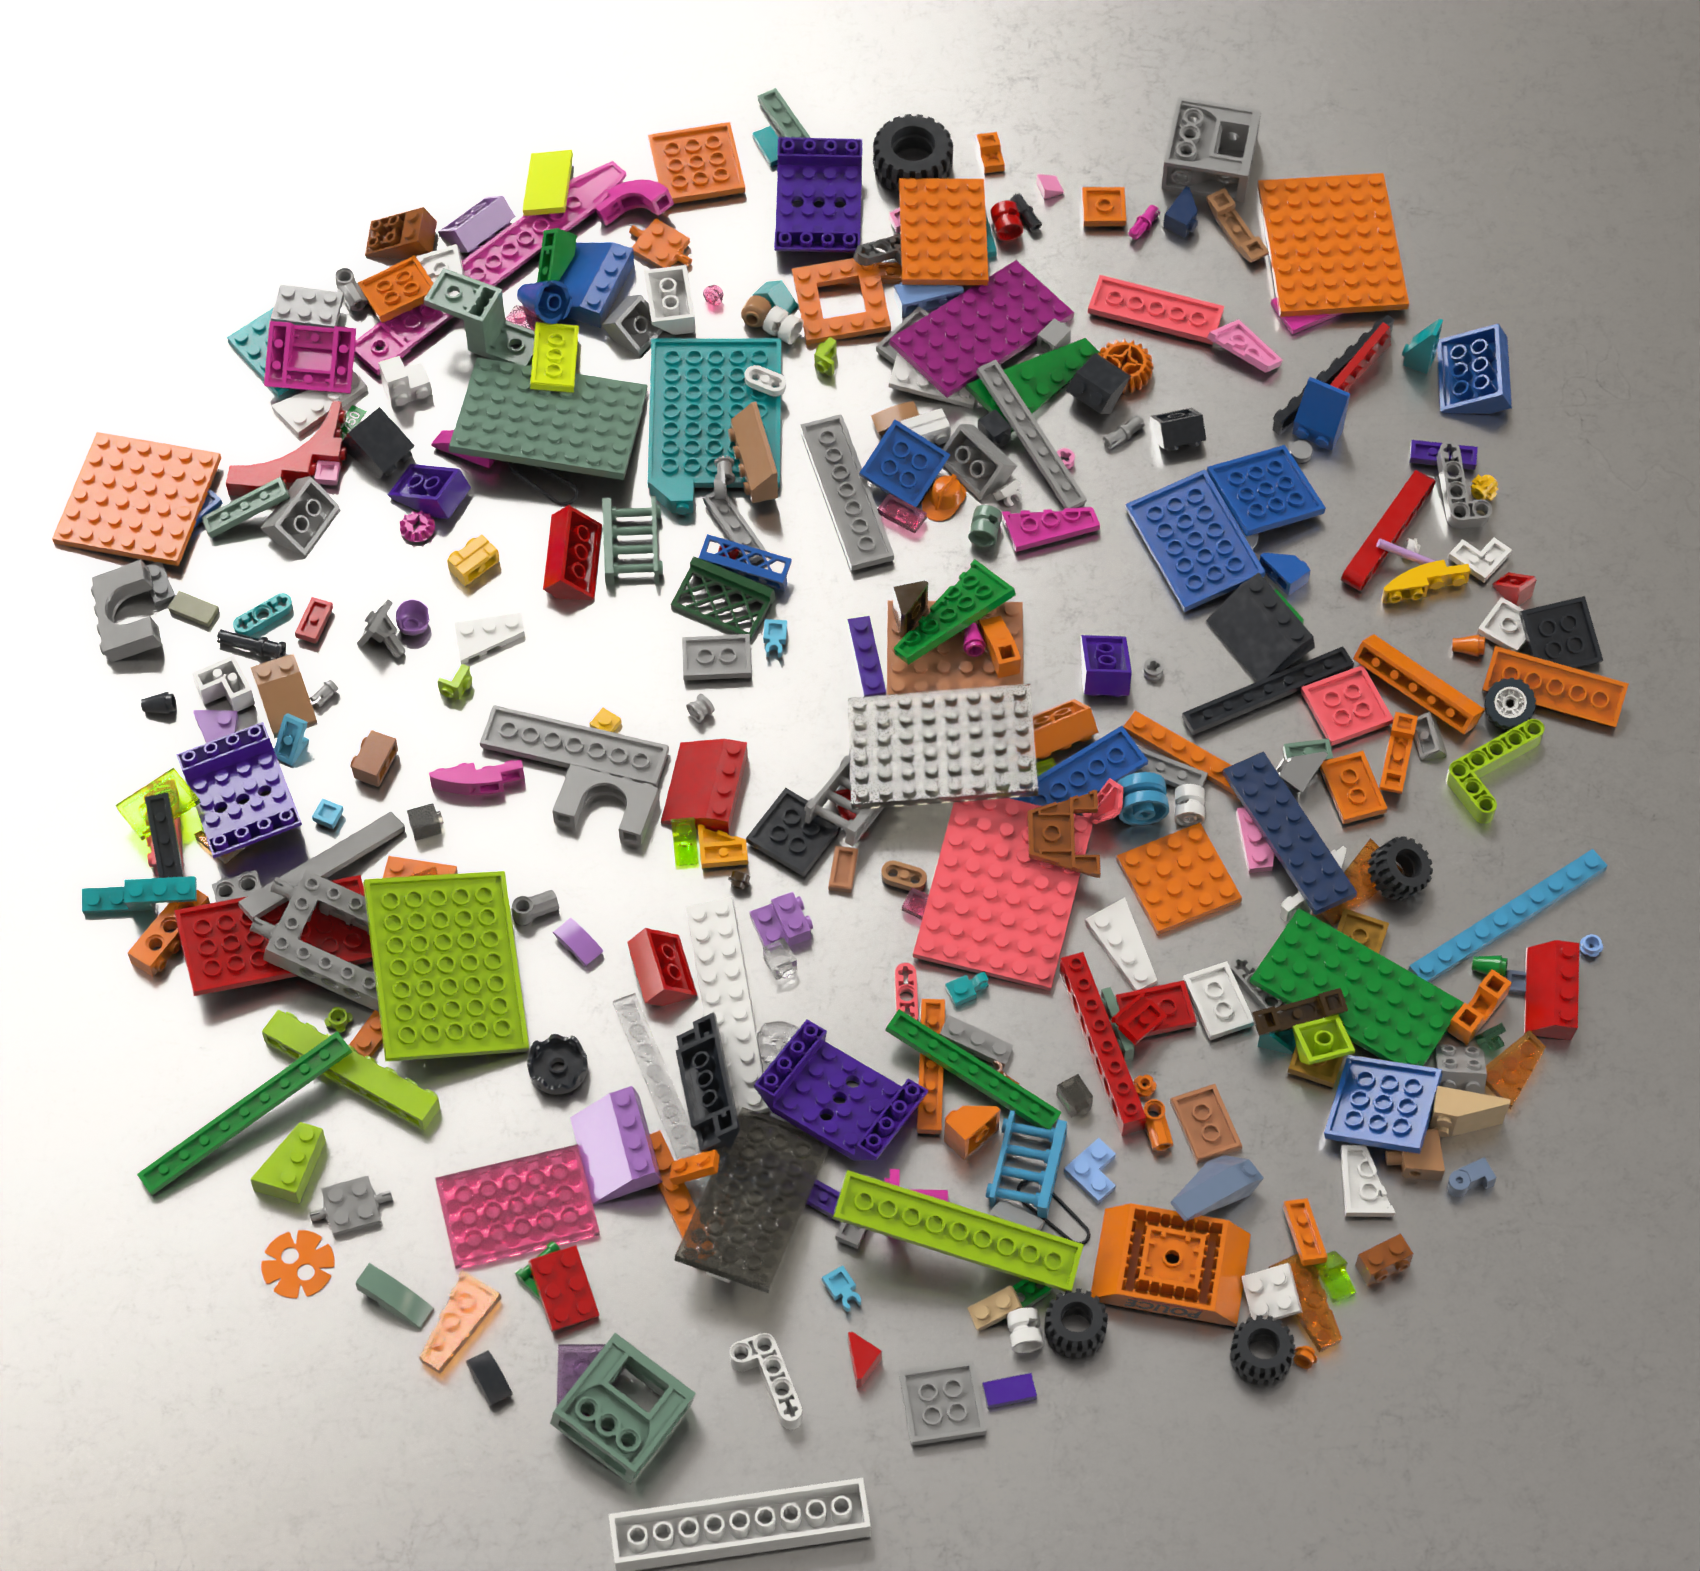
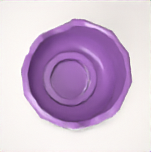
M409 599L403 601L396 611L395 620L398 629L406 635L415 636L422 634L427 629L430 621L428 607L420 600Z

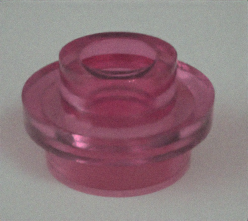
M710 285L703 290V296L709 304L717 306L723 301L724 292L718 285Z

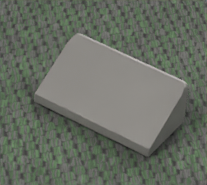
M1431 712L1418 716L1414 739L1420 760L1447 756L1436 717Z

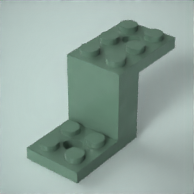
M443 268L426 295L424 305L464 320L468 351L496 361L530 366L533 359L535 331L506 321L502 289ZM449 292H459V294L456 296L448 295ZM520 344L521 347L513 349L511 345Z

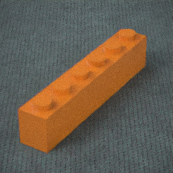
M1375 634L1361 642L1353 657V660L1462 734H1466L1475 728L1485 710Z

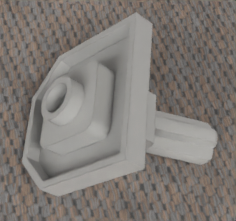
M387 598L381 607L375 612L371 610L366 616L364 622L367 624L356 644L362 648L369 638L372 637L380 643L384 641L393 656L398 658L406 650L396 636L397 628L387 615L393 604Z

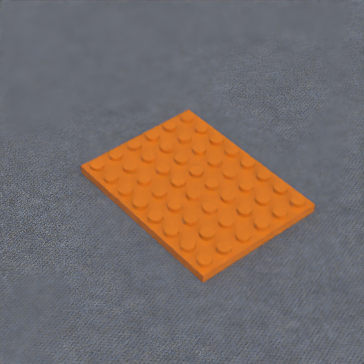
M1384 173L1258 180L1257 187L1280 317L1405 310L1409 308Z

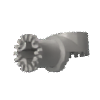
M719 456L714 461L717 467V474L714 479L715 499H727L726 485L735 481V475L732 473L734 460L730 456H722V458Z

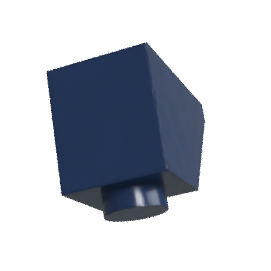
M1186 186L1164 215L1163 228L1183 238H1186L1189 232H1193L1198 225L1196 220L1197 208L1190 187Z

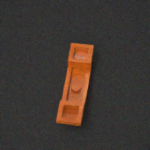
M1395 711L1379 786L1380 790L1402 794L1418 716Z

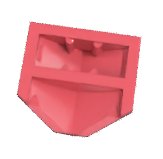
M1109 778L1097 794L1098 812L1083 813L1082 816L1088 817L1092 823L1098 824L1119 815L1123 805L1124 787Z

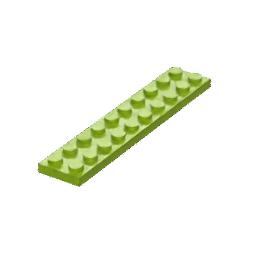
M849 1170L845 1173L833 1215L835 1220L1064 1292L1072 1291L1084 1245Z

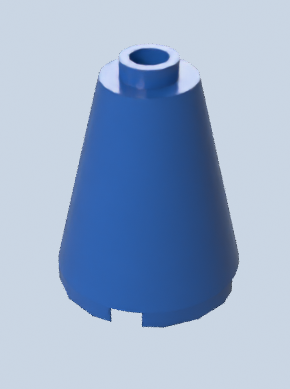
M551 280L521 285L517 290L518 302L545 323L555 324L557 321L565 319L572 305V297L569 296L568 292L569 288L560 281Z

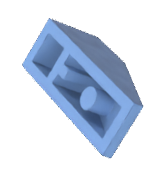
M902 282L894 285V299L902 318L908 317L918 307H921L926 312L936 310L964 293L962 286L902 285Z

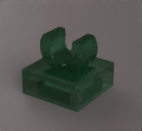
M1500 1023L1474 1037L1478 1045L1487 1042L1489 1049L1493 1052L1505 1046L1499 1035L1506 1032V1029Z

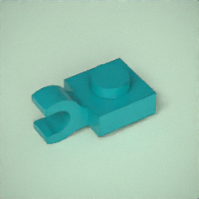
M985 972L977 974L971 980H969L967 975L945 983V988L954 1006L957 1007L976 999L977 994L975 991L988 987L987 981L989 979Z

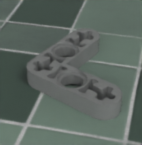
M893 235L859 245L856 248L854 260L860 265L868 266L895 258L901 265L900 235ZM877 248L883 249L886 252H880Z

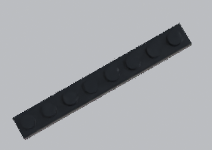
M1387 315L1382 320H1377L1368 333L1364 332L1354 346L1350 345L1345 350L1344 355L1334 359L1330 367L1326 371H1321L1316 379L1330 385L1383 322L1390 326V333L1392 332L1394 319ZM1305 387L1300 395L1291 398L1283 410L1280 409L1275 413L1272 430L1277 434L1282 433L1295 421Z
M1344 646L1185 711L1182 713V718L1192 735L1300 691L1303 686L1353 669L1354 662Z

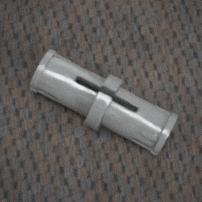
M1136 415L1125 424H1119L1116 430L1103 437V441H1106L1104 442L1105 446L1108 449H1112L1121 441L1130 439L1132 434L1145 427V423H1142L1144 422L1143 418L1140 415Z

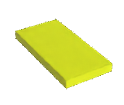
M572 149L531 153L522 207L524 216L565 212L573 162Z
M536 322L530 389L574 393L579 326Z

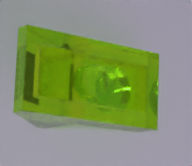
M694 817L671 819L675 866L699 864Z
M1335 1250L1326 1253L1328 1257L1327 1262L1314 1264L1332 1303L1354 1296L1356 1290L1346 1271L1347 1261Z

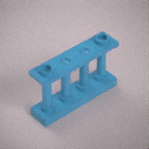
M1010 1110L1008 1119L1004 1118L1001 1132L1004 1133V1138L993 1183H988L986 1198H989L991 1208L995 1206L997 1197L1034 1204V1207H1037L1038 1217L1047 1219L1066 1140L1067 1121L1057 1120L1056 1128H1051V1130L1015 1123V1111ZM1012 1133L1049 1139V1142H1052L1051 1150L1046 1149V1151L1011 1145ZM1007 1154L1042 1160L1047 1164L1046 1171L1038 1173L1005 1166ZM1002 1175L1038 1182L1042 1186L1041 1193L1036 1192V1195L999 1188Z

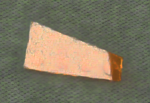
M462 1269L455 1288H452L449 1294L450 1299L438 1317V1324L432 1330L419 1357L422 1363L439 1374L442 1373L502 1298L499 1292Z

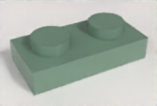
M1329 739L1283 745L1285 760L1295 756L1326 752L1328 754L1325 760L1333 759Z

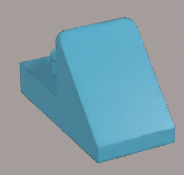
M291 714L284 715L274 747L278 760L291 766L294 765L309 741L308 738L304 737L308 722Z

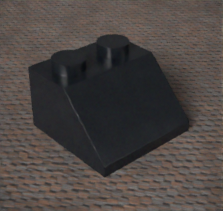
M1095 353L1075 373L1066 392L1100 414L1111 413L1131 375Z
M1193 408L1150 416L1158 444L1167 451L1177 450L1179 446L1186 444L1189 447L1200 445L1201 441H1206L1203 414Z

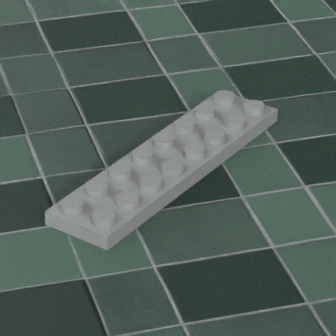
M842 414L800 424L801 434L851 571L894 560L892 547L867 480L859 475L862 467Z
M494 704L479 742L481 748L569 768L570 764L576 766L583 765L590 770L605 771L612 776L627 777L635 782L649 783L655 787L658 785L669 752V745Z

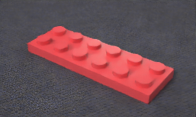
M1100 275L1088 307V313L1212 345L1213 341L1207 337L1211 331L1219 327L1224 312V306L1103 275Z

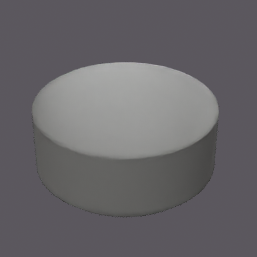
M1299 440L1291 445L1290 453L1296 462L1305 463L1312 456V446L1306 441Z

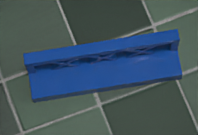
M709 534L705 538L698 557L757 583L784 591L788 583L786 577L792 563L791 558ZM710 542L720 544L722 548L721 551L715 554L707 552ZM738 549L741 550L743 557L737 560L730 559L728 552ZM758 555L763 558L764 563L754 566L751 565L749 558ZM777 561L785 563L782 574L772 571L770 565Z

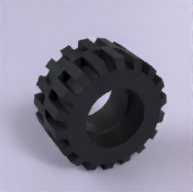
M1405 836L1395 837L1377 848L1371 854L1372 858L1368 861V864L1371 866L1368 868V873L1372 876L1370 878L1371 883L1374 882L1376 885L1374 888L1377 891H1382L1381 895L1384 897L1389 896L1390 900L1398 899V901H1402L1427 887V883L1432 879L1430 875L1433 874V868L1430 867L1432 860L1428 859L1427 855L1429 853L1427 850L1424 851L1422 849L1423 845L1420 843L1416 844L1415 839H1407ZM1396 862L1403 868L1405 876L1398 870Z
M1076 1288V1292L1065 1291V1295L1060 1292L1056 1295V1300L1052 1299L1049 1307H1047L1044 1323L1045 1336L1049 1338L1050 1346L1056 1345V1352L1060 1354L1064 1351L1066 1357L1075 1354L1076 1358H1081L1082 1353H1085L1086 1356L1091 1355L1092 1349L1097 1351L1100 1343H1103L1105 1339L1108 1313H1105L1106 1307L1104 1303L1100 1304V1298L1098 1296L1091 1297L1092 1292L1090 1291L1081 1293L1082 1289ZM1069 1315H1080L1088 1320L1090 1327L1081 1332H1073L1063 1325L1062 1320Z
M1257 1315L1256 1320L1252 1317L1248 1318L1246 1324L1242 1322L1239 1325L1238 1330L1235 1331L1230 1349V1360H1233L1232 1366L1234 1370L1239 1369V1376L1242 1378L1247 1376V1381L1250 1383L1253 1380H1257L1258 1385H1263V1381L1272 1384L1274 1378L1279 1381L1282 1379L1283 1374H1287L1292 1364L1295 1352L1293 1334L1289 1335L1290 1329L1288 1326L1283 1328V1322L1279 1319L1277 1322L1273 1321L1272 1316L1263 1319L1262 1315ZM1256 1341H1264L1272 1345L1277 1354L1268 1359L1258 1358L1251 1353L1248 1346Z

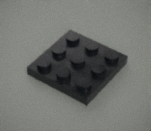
M1585 596L1519 612L1531 656L1572 668H1580L1604 661Z
M785 787L746 837V842L804 877L840 831L841 827L817 814L810 823L805 822L806 811L804 809L808 800Z

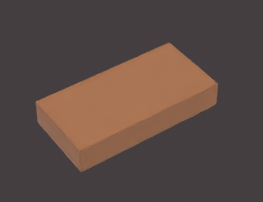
M835 846L828 890L852 893L858 857L857 848Z

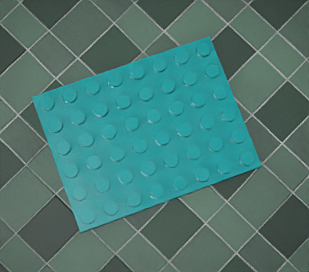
M651 338L648 488H650L649 478L694 479V488H714V479L717 474V467L714 461L719 456L721 458L722 456H730L734 460L732 473L735 475V481L726 485V487L744 488L745 477H740L738 465L741 463L739 459H735L733 452L735 443L734 441L730 442L728 429H731V419L752 402H757L777 470L778 488H780L781 395L771 396L749 387L745 383V371L747 368L757 365L781 374V338Z

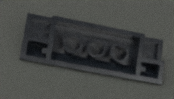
M713 1012L693 1021V1029L676 1036L679 1048L676 1050V1056L691 1128L696 1131L701 1153L714 1149L718 1150L725 1146L731 1150L740 1131L716 1014Z

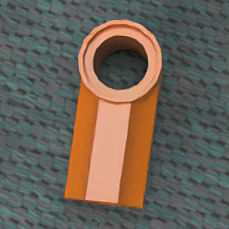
M1149 1100L1143 1110L1146 1115L1145 1126L1152 1151H1164L1173 1146L1165 1116V1106L1159 1100ZM1155 1111L1159 1114V1116L1152 1117L1148 1114V1112Z

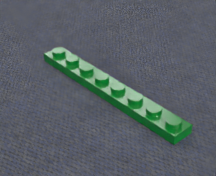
M899 1009L886 1027V1032L1004 1107L1015 1111V1114L1034 1126L1051 1130L1060 1117L1061 1111Z

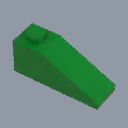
M559 228L544 231L537 282L560 280L574 257L577 235Z

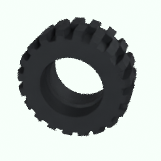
M905 114V117L898 116L893 118L892 122L889 120L878 130L877 136L873 141L875 175L878 176L882 184L886 183L887 188L892 191L895 189L897 193H899V178H948L953 167V140L949 131L944 129L940 122L936 123L935 119L929 116L924 118L920 114H917V116ZM905 149H919L925 151L930 156L919 161H908L896 154Z

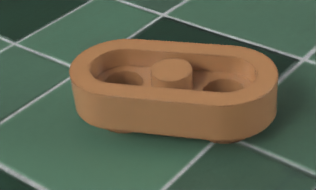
M894 860L888 861L882 866L881 877L888 885L911 892H919L926 887V872L919 867ZM894 873L897 876L891 877L889 874ZM918 880L919 882L914 884L911 881Z

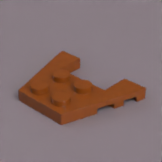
M1097 790L1089 791L1088 794L1079 797L1078 795L1070 797L1069 800L1063 802H1054L1028 810L1029 858L1100 878V855H1076L1074 837V813L1098 812Z

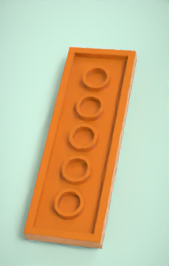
M1495 646L1482 690L1488 692L1495 682H1499L1504 678L1520 679L1533 690L1536 706L1616 728L1629 683Z

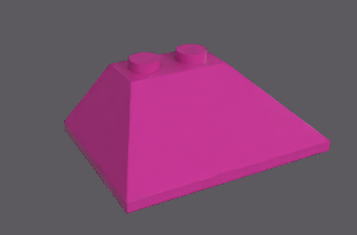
M270 321L264 386L351 394L357 328L339 326L327 328L294 325L291 322Z

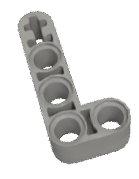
M1445 441L1438 451L1437 465L1447 522L1451 527L1457 529L1484 526L1492 513V506L1486 500L1469 501L1459 445L1454 441ZM1447 472L1455 473L1456 477L1449 476ZM1451 492L1458 493L1460 497L1452 496ZM1476 511H1482L1485 513V515L1480 516L1476 513ZM1454 513H1460L1463 515V517L1458 518L1454 515Z

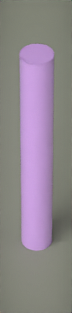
M1379 539L1377 542V547L1421 565L1435 561L1383 539Z

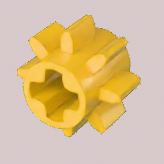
M1478 474L1472 480L1473 484L1470 488H1472L1471 493L1475 499H1488L1491 501L1497 495L1498 483L1493 476L1484 474L1481 477Z

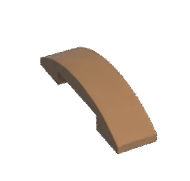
M1225 188L1206 197L1209 207L1223 233L1246 260L1253 262L1269 254V250L1260 237H1254L1235 210L1236 203Z

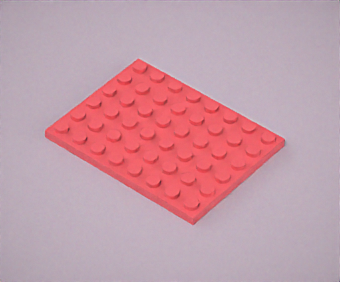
M958 786L915 944L914 958L975 973L985 972L987 976L1051 991L1081 873L1029 858L1027 813L1028 810L1041 806ZM1074 814L1075 854L1085 855L1093 823L1088 817Z

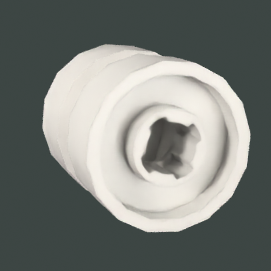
M774 306L765 318L763 330L773 336L778 335V338H781L782 341L790 345L799 337L804 321L793 314L788 316L786 310L779 306Z
M1196 784L1178 786L1175 789V822L1185 827L1199 822L1202 824L1205 821V807L1203 806L1205 804L1204 788Z
M1020 1308L1007 1314L1008 1328L1012 1332L1010 1334L1011 1346L1014 1352L1027 1353L1036 1351L1044 1346L1042 1330L1039 1329L1040 1318L1037 1309Z

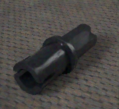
M1014 194L1010 201L1016 203L1020 219L1025 221L1031 232L1040 229L1042 223L1034 214L1033 207L1027 204L1021 194Z

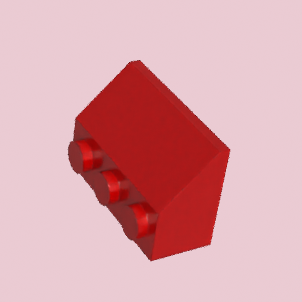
M644 928L627 941L645 1003L666 1006L698 996L678 934Z

